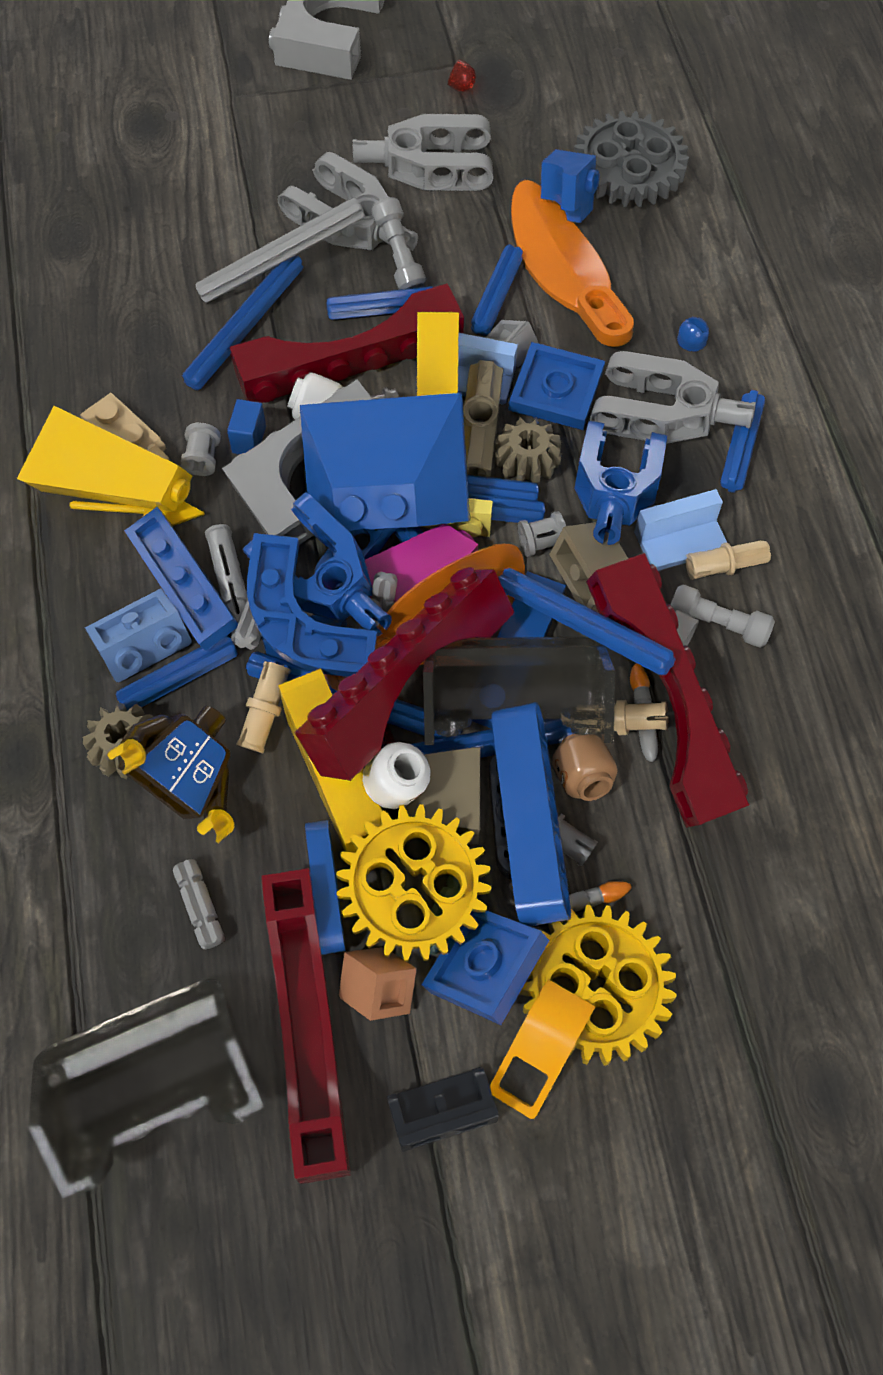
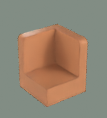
M383 947L345 952L339 997L370 1021L410 1014L417 968L394 953H391L389 957L384 956Z

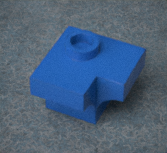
M555 149L542 162L541 199L559 203L561 210L566 212L567 221L581 223L593 210L594 193L598 188L600 177L599 170H596V155Z

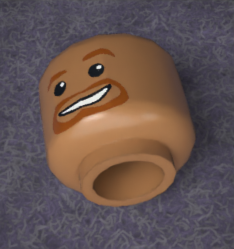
M587 733L571 734L562 740L553 754L552 766L564 791L569 796L592 801L603 797L612 789L618 769L604 740L599 736Z

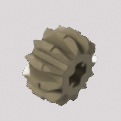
M521 417L516 422V426L506 423L502 434L498 435L495 440V463L497 468L503 469L505 479L516 476L517 481L531 480V482L537 484L540 482V477L550 480L554 474V468H558V465L561 463L560 435L553 434L551 424L539 426L537 417L532 423H525Z
M118 701L115 712L109 713L108 710L100 707L99 713L102 719L100 721L87 720V728L90 734L82 738L83 745L86 750H89L87 758L92 766H100L99 769L103 775L108 777L117 771L121 778L127 780L128 776L124 775L117 768L123 758L119 755L110 760L107 754L110 750L120 745V742L133 724L153 716H150V714L145 715L142 707L137 704L127 711L125 705Z

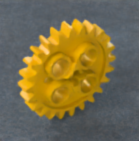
M421 804L417 808L415 817H409L404 805H400L398 819L392 820L383 810L381 811L382 825L378 828L367 820L364 822V828L368 835L365 839L357 835H351L350 840L357 849L356 853H341V859L351 865V867L336 873L338 879L349 883L348 887L337 891V897L339 899L352 900V903L342 911L344 917L358 915L359 920L353 926L352 932L358 934L368 929L371 933L366 945L371 948L381 939L385 942L384 956L386 957L390 956L396 946L402 947L404 961H408L412 949L419 948L423 960L427 961L429 959L430 946L436 945L438 950L443 955H446L448 953L446 939L451 937L455 942L462 945L465 942V938L460 928L465 926L476 930L478 927V923L470 915L471 911L485 913L487 909L483 902L476 899L477 895L488 894L491 891V886L479 882L480 877L490 872V866L476 865L475 862L484 854L485 850L483 847L469 849L468 844L471 842L474 832L469 831L459 836L456 833L460 822L459 818H455L447 826L441 823L443 817L442 809H438L432 819L425 818V809ZM413 838H420L428 843L430 853L422 860H413L405 854L403 850L404 845ZM392 849L413 877L418 876L420 873L424 876L422 888L442 909L443 913L441 916L434 915L416 889L411 888L407 892L403 889L405 876L385 855L386 850ZM381 867L388 869L394 877L393 884L388 889L377 891L367 884V876L372 870ZM442 874L453 875L460 883L459 893L448 898L439 895L434 888L435 879ZM406 904L417 905L424 914V921L416 928H405L399 924L396 918L398 910Z
M586 905L583 918L579 919L571 909V919L565 920V925L560 921L548 923L551 935L544 931L542 932L550 941L528 977L531 981L526 982L519 993L524 996L533 997L523 1007L524 1014H528L546 981L563 976L574 983L575 995L594 1005L595 1008L600 1007L609 1011L613 1018V1026L608 1029H600L594 1026L589 1018L570 1053L571 1055L575 1048L581 1049L582 1061L586 1065L591 1059L593 1052H599L603 1065H608L611 1061L613 1050H616L623 1061H627L631 1057L629 1044H632L640 1052L645 1051L648 1043L643 1033L656 1039L663 1031L654 1019L667 1022L671 1018L672 1013L662 1006L661 1003H672L677 995L675 992L664 988V985L674 981L676 973L662 971L661 967L669 961L671 956L670 953L655 954L654 949L661 938L656 936L645 940L642 934L647 924L644 921L633 929L628 926L629 912L623 913L620 919L616 921L612 919L611 907L607 905L601 917H595L591 905ZM586 941H595L601 945L605 955L601 959H590L583 954L580 945ZM564 955L570 956L577 967L570 963H565L562 957ZM625 971L637 974L641 979L642 989L638 991L627 990L620 983L619 974ZM598 976L604 978L606 982L603 988L600 987L595 992L590 990L588 987L590 980H595ZM617 1000L628 1004L632 1008V1012H625Z

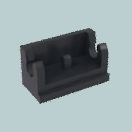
M481 1067L387 1096L402 1152L497 1123L499 1118L485 1070Z

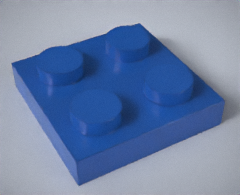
M531 342L509 400V411L584 430L604 371L605 361Z
M486 910L485 913L471 911L470 915L476 920L478 927L476 930L465 926L460 928L465 938V942L462 945L455 942L451 937L447 941L448 953L446 955L440 953L423 981L422 986L437 997L502 1025L550 940L540 930Z

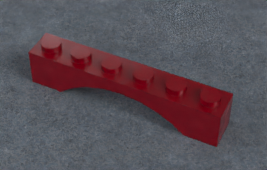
M447 283L411 294L404 305L390 318L368 331L349 338L330 342L302 343L265 336L230 346L234 370L246 401L266 403L275 398L291 394L297 378L304 379L309 373L318 374L332 381H340L355 374L377 370L385 365L405 359L416 358L417 312L459 313V333L463 334L464 315Z
M643 553L596 570L586 583L598 612L672 650L674 653L673 657L676 659L674 666L670 668L666 675L659 676L671 701L677 732L675 767L669 787L686 828L701 825L749 806L746 798L748 794L746 781L742 774L735 770L728 755L730 753L729 740L724 731L717 728L711 714L713 710L711 697L704 687H700L694 673L696 668L694 656L689 647L682 644L677 632L679 626L678 618L673 607L665 603L660 591L662 586L661 577L656 566L649 564L646 554Z
M468 567L453 574L450 578L451 582L440 593L428 598L424 603V608L413 619L401 624L396 630L397 634L385 646L374 650L368 656V662L358 672L345 678L339 684V690L332 697L309 712L308 720L294 733L320 776L351 781L381 750L385 727L394 703L406 681L420 664L438 649L457 640L490 638L515 613L494 569L474 570V568Z
M307 868L262 875L266 924L273 960L283 1038L288 1121L294 1177L300 1184L350 1176L351 1171L325 968L318 934L310 870Z

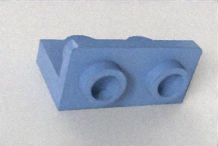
M161 588L85 627L116 682L127 679L192 643L178 611Z

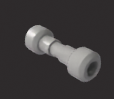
M394 197L381 199L373 205L371 212L376 225L383 227L387 241L390 242L394 252L393 258L397 267L394 278L399 290L422 287L426 277L422 265L414 262L410 248H407L404 239L405 233L400 222L404 215L401 204Z
M684 584L677 587L671 603L674 611L678 609L691 617L708 623L712 621L726 626V629L742 634L744 642L761 648L767 644L775 623L773 616L760 611H755L751 615L735 609L732 611L718 606L713 601L701 598L698 589Z

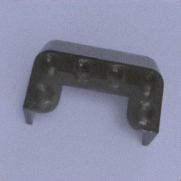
M206 979L196 982L47 1047L35 1058L32 1070L29 1130L63 1198L78 1191H90L101 1185L107 1178L108 1172L114 1163L113 1147L127 1140H139L160 1125L174 1119L188 1118L207 1104L215 1121L227 1122L229 1124L240 1123L248 1119L253 1112L264 1108L251 1060L220 981L217 979Z

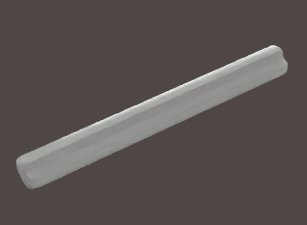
M351 198L198 281L196 289L201 299L205 303H209L364 218V211L356 198Z

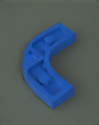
M254 533L247 576V597L255 625L264 640L285 660L305 670L313 672L321 669L323 674L346 677L358 672L368 662V656L376 650L377 631L336 627L314 621L301 610L294 597V579L299 550L298 538Z

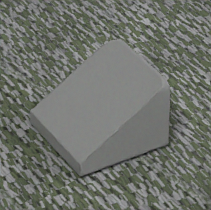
M501 320L485 337L518 344L516 367L521 366L524 362L531 342L538 343L530 322Z

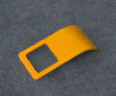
M548 979L490 1084L492 1096L528 1118L534 1119L595 1006ZM515 1056L548 1076L534 1105L525 1103L500 1087V1082Z

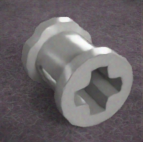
M192 423L185 430L184 436L187 440L186 452L181 456L180 466L191 475L209 476L215 472L216 460L214 459L215 447L220 443L221 434L217 428L210 424Z
M559 511L553 512L550 518L530 523L526 520L518 522L520 543L527 557L534 556L537 550L555 545L563 527H566L562 514ZM549 532L548 534L537 536L538 534Z

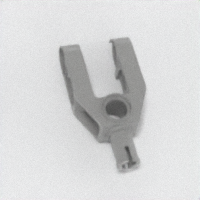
M421 114L388 126V137H385V140L353 139V164L385 163V167H388L390 178L422 190H483L489 187L493 181V165L489 156L482 153L426 152V149L454 150V152L481 149L491 140L490 122L482 115ZM436 129L449 131V134L442 138L435 137L431 133ZM472 129H480L484 132L478 138H470L466 135ZM440 167L448 168L451 171L444 176H438L433 173L435 169ZM477 167L486 170L481 176H472L468 173L471 169Z
M326 152L316 161L315 168L312 169L314 176L324 188L346 201L356 198L364 211V218L326 238L325 241L332 245L373 250L379 243L384 241L390 244L387 241L383 227L376 225L371 212L373 205L377 201L388 197L378 179L335 153ZM289 186L278 196V204L282 212L300 226L333 209L319 201L312 192L307 194L294 186ZM402 226L406 245L413 251L418 241V234Z
M619 351L611 356L605 375H607L610 381L623 387L635 388L637 392L641 393L647 390L675 395L676 402L673 406L614 396H603L596 400L590 417V421L605 423L603 431H607V434L645 441L650 439L651 432L668 435L666 442L668 444L708 436L710 427L715 425V422L751 428L756 403L721 398V394L718 393L719 382L686 361ZM622 367L628 369L632 372V374L620 372L616 368ZM654 374L666 375L670 380L660 379L654 376ZM601 412L613 414L617 418L606 417ZM640 419L652 421L655 425L645 424Z

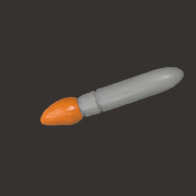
M636 663L630 673V684L634 691V703H652L649 691V678L643 666ZM638 730L640 745L645 758L649 762L655 761L658 754L656 730Z
M609 881L601 884L598 888L569 894L571 909L574 912L585 910L586 905L594 907L602 902H615L628 894L631 890V884L623 881Z

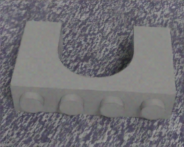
M288 0L286 6L283 5L281 7L279 21L276 27L271 28L269 34V47L273 50L275 65L352 80L361 58L359 28L321 21L313 16L322 10L334 7L352 8L379 14L385 0Z
M355 380L348 386L335 391L330 398L322 403L371 400L372 397L361 383ZM301 415L280 431L271 433L263 442L248 452L236 456L231 463L222 468L232 486L267 535L298 538L299 545L313 536L291 510L294 507L293 503L296 501L290 493L291 476L297 465L304 459Z

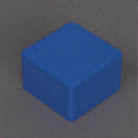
M237 399L227 432L232 453L242 454L262 442L266 422L262 403Z

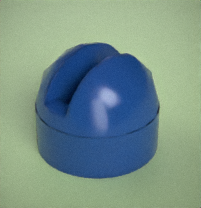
M699 317L686 319L679 328L678 344L688 351L703 349L709 337L707 323Z

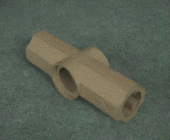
M480 360L478 363L470 365L466 399L463 406L467 475L491 477L503 379V368L498 367L493 361ZM476 419H483V420H486V421H485V422H477V421H474V420H476Z

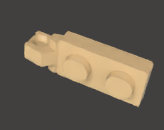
M111 392L80 414L83 420L169 460V457L163 452L166 447L161 438Z

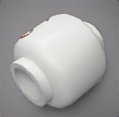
M315 373L307 374L304 379L298 377L287 407L293 409L292 416L296 420L300 416V405L322 403L330 398L335 391L342 388V386Z
M396 742L387 744L372 758L363 770L362 782L365 791L373 802L383 808L397 809L400 805L407 806L425 792L430 782V767L427 758L418 748L409 743Z

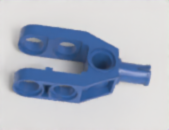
M589 421L574 489L588 517L597 519L593 531L594 538L603 544L605 532H608L607 545H612L618 542L621 537L622 524L630 526L638 519L640 510L650 508L655 503L668 435L651 432L650 439L645 440L639 473H634L622 467L608 468L600 465L607 431H603L605 423Z
M305 492L293 503L294 507L291 510L300 522L335 556L320 564L314 575L309 579L298 578L295 575L294 597L298 605L304 612L343 622L351 615L365 630L377 631V637L383 633L376 627L377 624L374 620L387 630L392 618L370 598L373 595V587L362 550L353 535L311 495ZM253 540L242 549L249 559ZM345 582L342 587L333 590L338 584Z

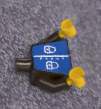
M205 705L194 721L184 714L171 717L158 715L133 724L120 742V745L108 752L107 756L110 760L119 755L123 758L117 768L124 775L129 776L182 819L201 818L204 813L205 819L197 826V831L200 834L205 835L213 828L216 832L215 841L219 843L233 832L234 821L230 814L227 813L229 783L227 763L231 757V752L215 739V736L226 722V718L216 709Z

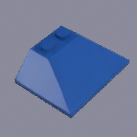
M462 393L300 405L307 493L347 530L420 527L470 521Z

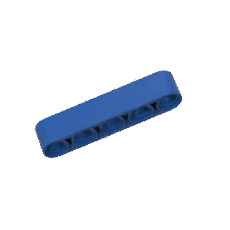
M537 702L493 711L492 727L514 901L519 922L527 926H535L570 920L571 904L546 731L540 706Z

